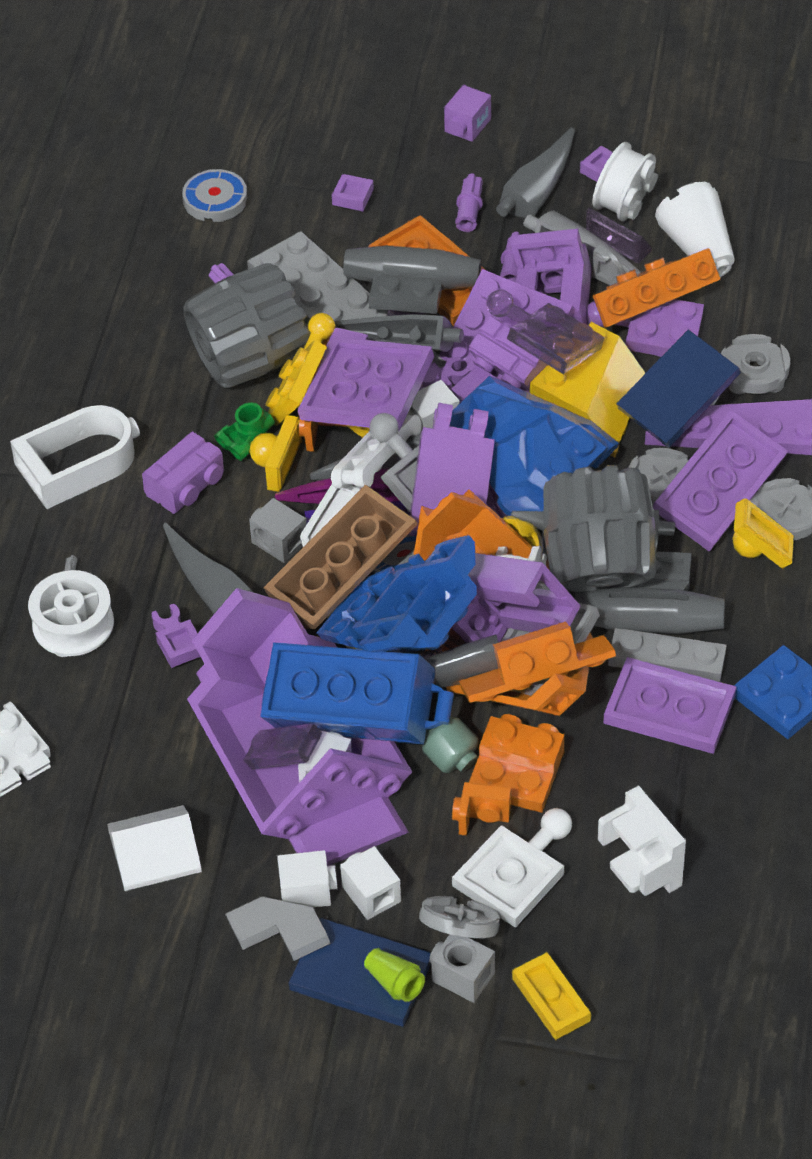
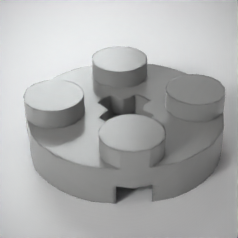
M747 334L733 339L732 345L722 350L721 354L738 366L741 372L729 385V389L733 393H775L783 389L784 382L789 375L790 355L782 344H780L779 348L771 343V338L768 336ZM757 361V364L760 366H751L750 362Z

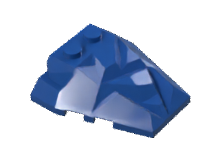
M490 375L452 410L449 425L451 427L468 429L470 415H473L474 409L488 411L484 438L495 439L489 483L499 497L497 504L507 516H511L512 511H544L545 482L562 472L573 473L578 468L591 466L596 469L619 445L616 440L593 421Z
M470 535L446 540L437 544L433 553L425 561L418 553L408 559V562L411 564L410 567L396 571L390 566L365 578L337 606L318 630L317 634L322 640L369 652H415L439 648L448 639L449 635L447 633L452 626L468 613L469 609L467 607L477 595L476 585L468 576L469 572L476 565L475 541Z

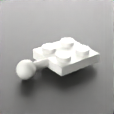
M560 808L548 810L542 816L541 829L529 842L501 825L452 877V886L474 901L491 907L497 911L501 919L516 928L564 875V865L542 851L553 839H562L570 833L572 828L570 815Z

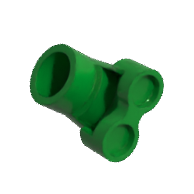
M253 402L241 405L235 412L236 422L230 426L225 425L214 435L218 444L225 450H229L239 461H242L250 454L249 450L252 440L260 434L267 433L275 424L273 417L262 409L260 405Z

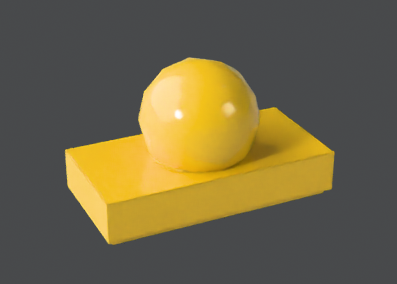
M286 415L278 436L272 433H263L256 436L250 444L249 453L251 458L257 465L265 467L267 490L279 492L286 480L301 443L298 417Z
M744 498L737 502L734 520L735 533L732 538L735 550L741 556L747 558L759 557L763 553L781 568L792 564L794 535L748 499Z

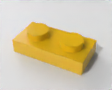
M548 953L512 970L513 981L555 1040L591 1021V1012Z

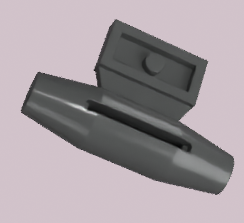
M386 245L346 249L343 272L346 277L372 283L369 294L370 309L437 314L441 290L473 287L481 273V260L438 249Z
M656 552L655 577L639 586L616 587L575 593L574 599L578 603L597 607L600 616L594 624L595 627L614 631L617 628L664 634H684L724 629L725 599L687 591L690 587L691 553Z

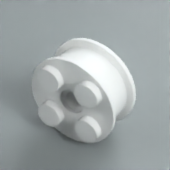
M621 143L614 150L600 174L593 194V207L598 210L605 207L617 213V218L620 221H626L628 218L634 220L640 212L641 201L646 191L651 192L658 179V174L654 173L656 165L655 155L650 153L643 156L631 150L630 143Z
M77 570L58 572L42 580L33 589L28 602L30 617L33 621V633L37 642L44 649L59 657L82 655L100 647L109 638L114 626V616L110 607V594L105 583L93 574Z

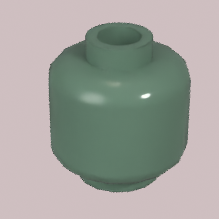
M450 717L449 725L441 724L438 727L426 730L422 751L443 773H451L456 769L463 773L478 758L474 752L478 747L479 739L460 718Z

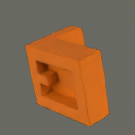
M464 782L462 797L454 798L452 820H457L459 823V835L467 836L470 818L480 819L489 823L497 821L509 823L511 788Z

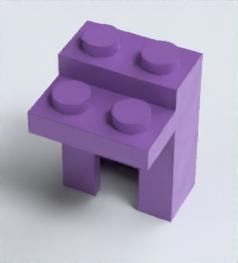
M569 229L512 235L510 246L517 267L516 283L543 294L561 292L560 300L573 305L575 308V312L562 337L578 336L587 327L586 308L589 304L592 272L586 244H582L579 230Z
M475 553L476 565L469 572L468 576L476 585L477 595L468 605V613L460 621L456 622L452 629L466 643L495 634L500 642L507 628L534 632L565 621L570 626L581 606L542 562ZM540 580L543 581L544 584L550 590L539 589L535 587L538 581Z

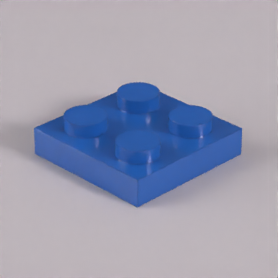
M784 645L734 685L736 686L735 699L786 739L792 737L812 720V666Z

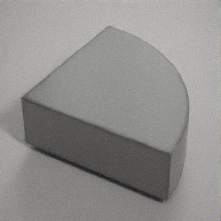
M599 245L593 251L591 277L608 285L617 283L616 276L625 273L624 269L612 252Z

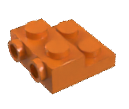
M504 714L501 718L491 716L479 745V757L469 783L511 788V805L542 813L564 754L565 734L559 733L556 727L547 723L539 724L537 727L522 724L518 717L511 714Z

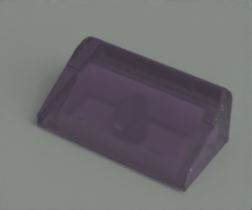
M591 208L586 210V229L621 255L639 264L651 253L652 247L641 235Z

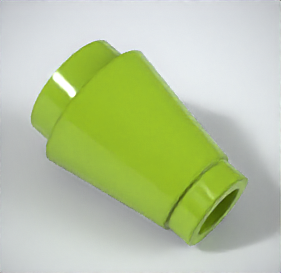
M380 948L373 949L364 961V967L395 1000L411 1001L420 993L424 986L425 976L421 973L420 967L417 964L383 951Z

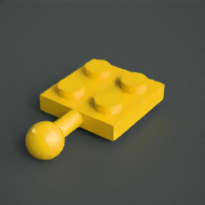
M317 313L310 318L308 330L311 334L305 347L299 348L293 360L288 359L279 374V377L283 379L279 389L276 387L273 389L267 399L266 406L270 408L268 413L273 417L275 426L280 424L286 415L291 414L301 404L327 346L323 345L322 341L329 339L335 329L333 318L326 313Z

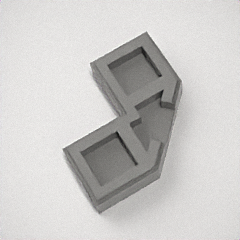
M260 897L226 913L227 919L243 950L280 933L294 961L330 944L325 929L313 907Z

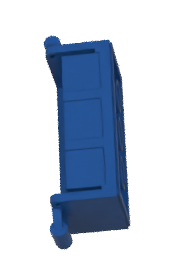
M273 642L260 717L279 731L313 734L314 729L325 732H335L343 737L424 744L426 730L438 727L441 724L449 725L454 693L444 691L434 684L435 668L419 654L385 651L369 652L361 649ZM433 692L438 693L434 721H428Z

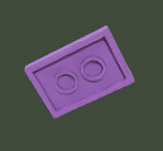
M627 657L605 710L603 723L714 754L736 695V686Z

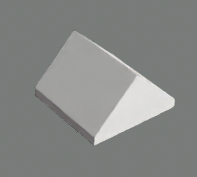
M183 805L107 824L125 891L202 872L189 813Z

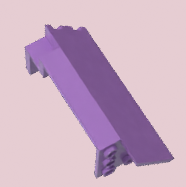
M236 588L192 640L204 665L196 673L201 684L187 700L261 834L289 839L296 853L325 850L327 866L349 858L355 853L363 852L408 833L407 828L389 800V797L400 789L401 784L412 773L395 742L345 737L351 739V753L330 748L299 783L298 764L302 756L291 758L289 756L291 754V746L296 747L303 744L312 734L279 731L260 717L273 642L325 647L337 646L333 642L309 635L289 602Z

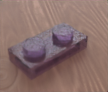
M314 723L259 730L251 740V746L243 760L252 770L307 763L322 732Z

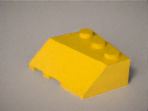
M591 322L530 382V394L593 421L619 443L622 435L627 430L629 417L618 409L616 403L637 383L645 372L620 336ZM618 445V447L610 454V455L613 456L614 458H615V456H616V454H617V451H618V449H619V445Z

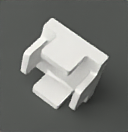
M637 786L625 793V803L623 806L599 819L598 840L605 846L620 837L630 848L629 851L610 862V869L629 892L634 893L640 890L644 896H647L664 886L670 893L682 886L686 840L640 786Z

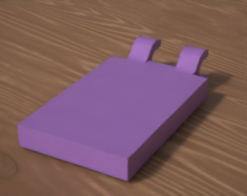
M438 403V407L434 411L433 427H423L420 435L410 516L416 520L417 524L419 523L421 506L435 509L439 502L451 492L463 495L470 489L485 504L487 503L495 440L484 438L488 411L474 409L473 415H470L468 429L449 426L453 405ZM418 525L408 535L417 536Z

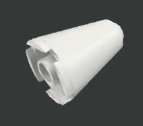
M695 182L677 189L680 195L671 201L667 196L656 209L655 218L659 226L687 256L709 248L719 277L727 274L734 263V255L718 192L708 182Z

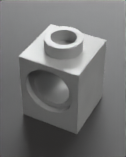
M272 498L265 506L258 508L249 519L252 543L281 562L285 563L303 547L300 535L307 525L306 518L278 500Z
M450 934L444 942L439 941L435 945L429 958V962L432 964V981L475 1003L495 974V951L467 937ZM456 963H465V964H467V965H465V966H455L454 964H456Z

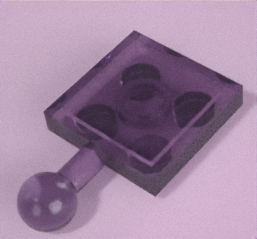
M495 290L487 297L486 307L490 314L495 317L508 316L517 322V324L510 328L507 339L562 374H565L602 348L604 336L595 332L589 325L581 323L566 314L560 307L548 303L530 314L515 305L512 295L506 290Z

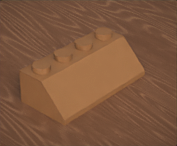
M365 484L268 582L264 589L269 597L289 602L305 629H316L418 524L415 519Z

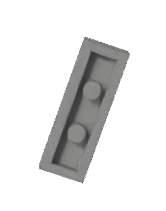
M615 628L611 645L615 649L616 657L609 658L608 666L623 668L626 658L629 657L717 682L721 681L726 654L725 644Z

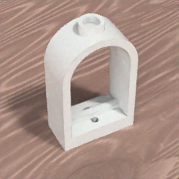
M90 406L11 440L10 443L15 466L46 509H49L124 473L133 462L135 455L133 439L140 436V431L135 420L132 417L127 418L119 410L108 406ZM105 434L120 439L114 447L52 475L41 459L93 435Z

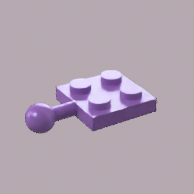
M673 299L613 325L629 327L625 345L630 351L662 357L688 329L698 336L704 304ZM595 301L591 302L586 308L587 324L589 325L593 322L604 327Z

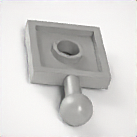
M380 413L371 420L370 433L376 440L388 442L401 458L397 464L380 478L410 512L419 446L412 450L400 434H398V422L395 417L388 413Z

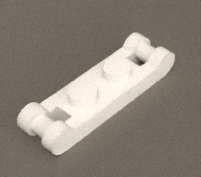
M417 415L406 416L400 431H398V434L405 441L411 436L420 434V418ZM369 431L333 468L331 473L333 486L335 488H348L351 484H355L356 487L362 488L366 484L370 487L373 484L374 474L396 452L388 442L376 440Z

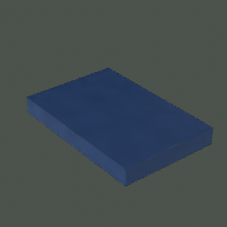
M688 329L616 405L625 415L667 448H670L741 372L738 366Z
M319 918L328 935L330 944L300 958L289 981V989L404 1027L417 996L408 1002L402 999H393L364 967V961L373 949L380 948L383 951L417 964L420 967L421 973L426 978L431 966L429 962L431 953Z

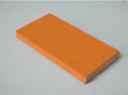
M421 215L369 244V247L388 245L438 249L470 257ZM473 287L441 290L437 312L441 316L446 317L454 326Z

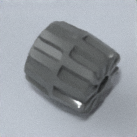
M265 263L228 276L185 302L183 307L184 318L192 342L207 371L221 387L228 388L265 375L284 365L288 359L292 360L300 347H305L311 334L304 322L307 318L306 313L295 301L297 294L290 282L286 281L285 274L281 269L272 263Z
M608 465L603 470L594 471L591 467L576 469L573 473L562 472L545 482L544 539L550 572L567 591L577 593L616 587H636L655 577L656 528L647 477L645 474H641L639 469L630 467L618 470L617 465Z

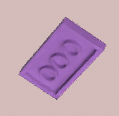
M730 409L654 502L653 509L659 510V515L665 520L675 522L676 528L710 552L734 522L736 503L744 498L749 501L784 459L788 450Z

